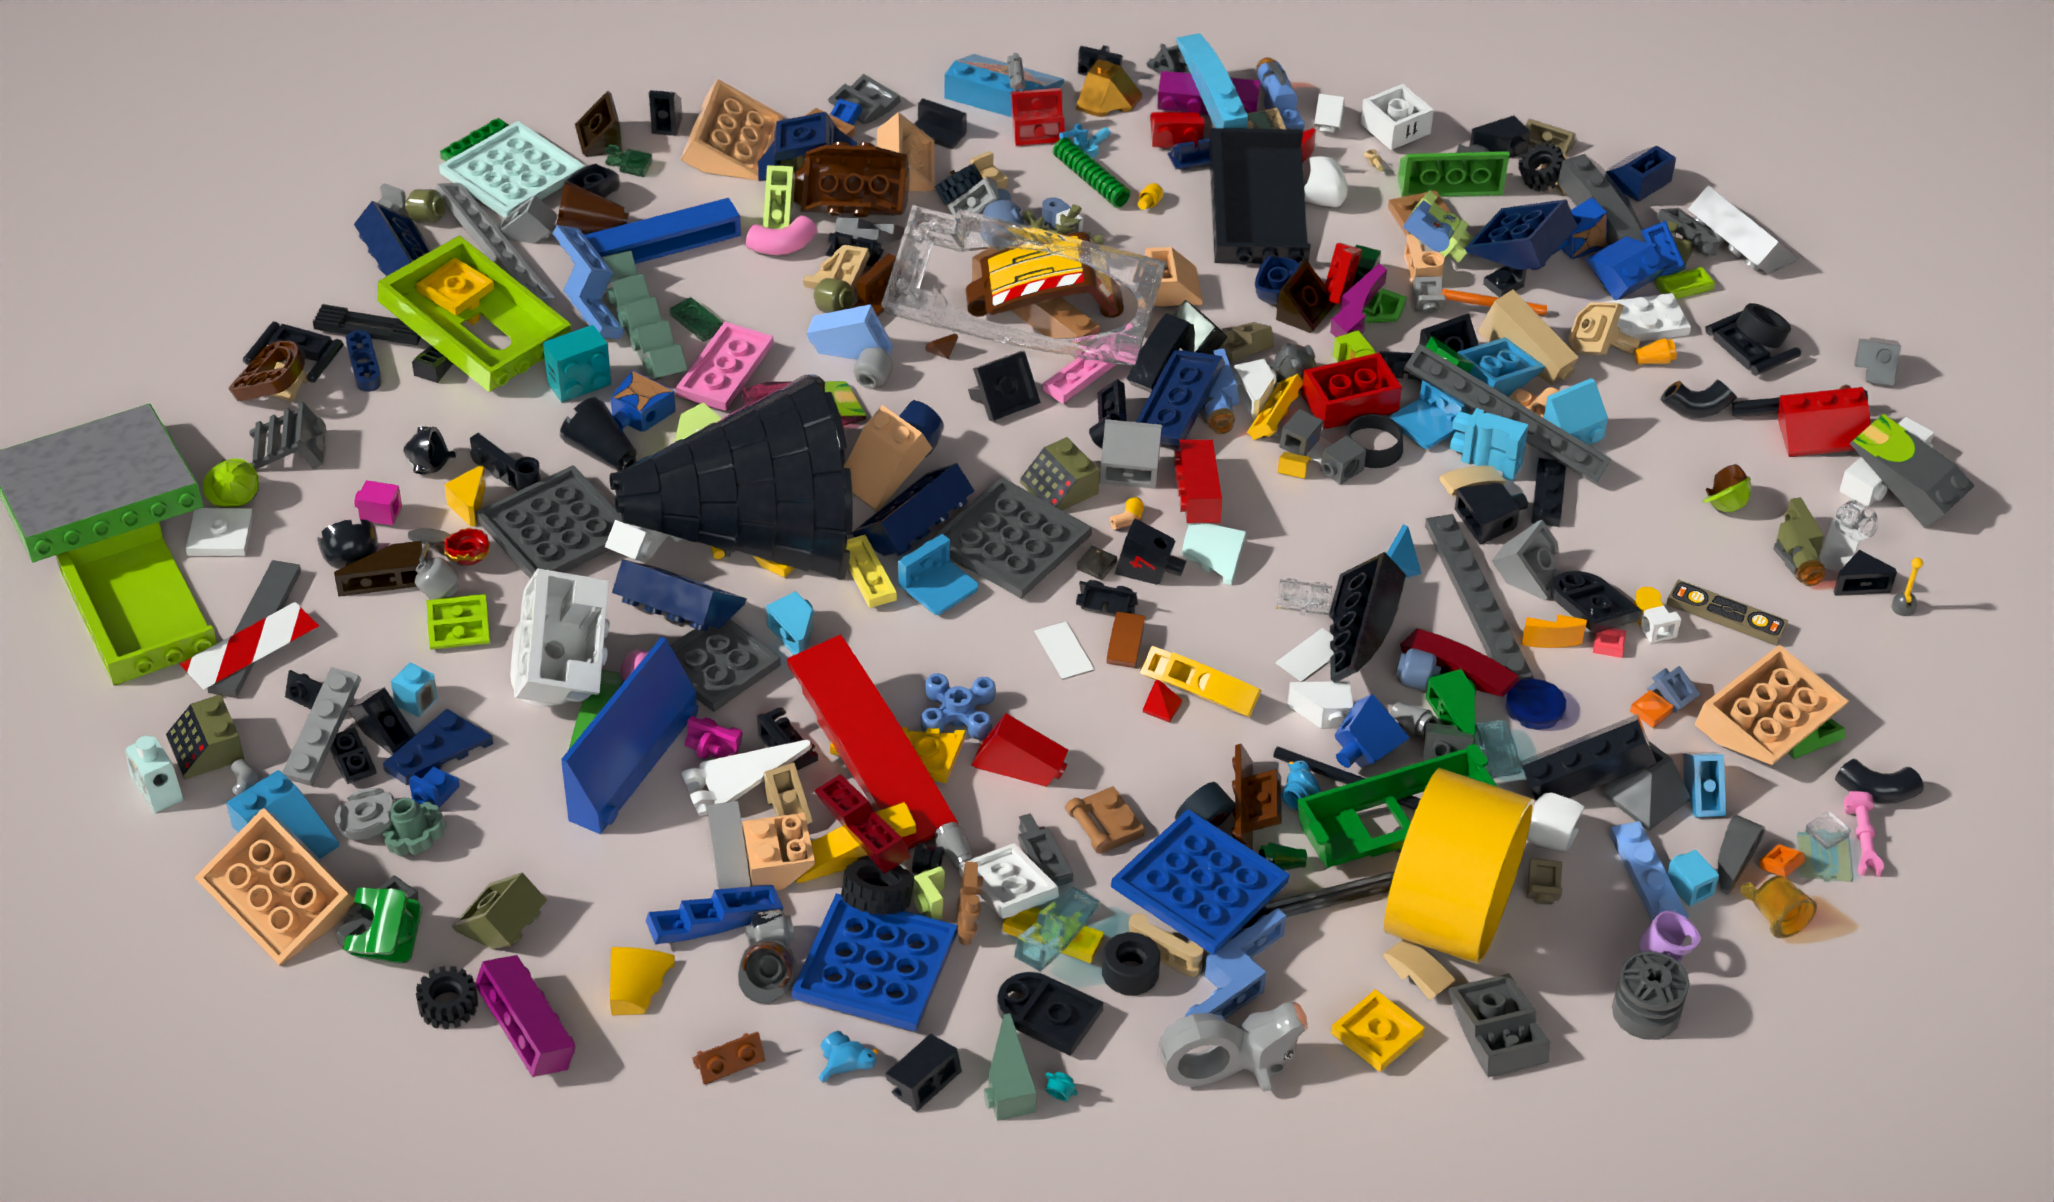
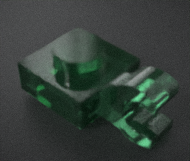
M608 145L605 150V154H609L605 164L608 166H619L622 173L644 177L652 164V154L632 149H627L626 153H624L615 145Z

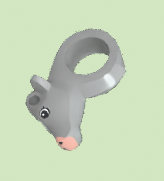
M1285 1002L1275 1010L1250 1014L1239 1027L1221 1015L1211 1013L1191 1014L1174 1022L1163 1033L1159 1042L1161 1060L1169 1079L1178 1085L1187 1087L1204 1086L1247 1069L1255 1074L1262 1091L1271 1090L1268 1075H1277L1283 1072L1286 1063L1294 1057L1298 1037L1308 1028L1307 1017L1301 1005L1296 1002ZM1213 1045L1209 1049L1198 1053H1187L1200 1046Z

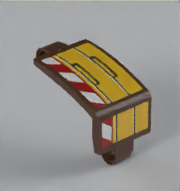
M1084 232L1033 240L986 256L980 260L982 277L967 285L965 291L967 310L969 314L975 317H982L987 314L995 315L1033 303L1083 293H1090L1099 304L1100 312L1104 317L1116 318L1124 311L1120 286L1113 279L1110 260L1090 235Z

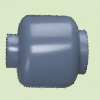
M1411 648L1406 654L1401 653L1395 676H1399L1400 683L1403 686L1425 691L1428 687L1429 678L1440 675L1441 666L1436 665L1437 658L1433 653Z

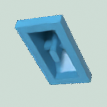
M1402 525L1386 554L1399 566L1407 578L1422 574L1409 527Z

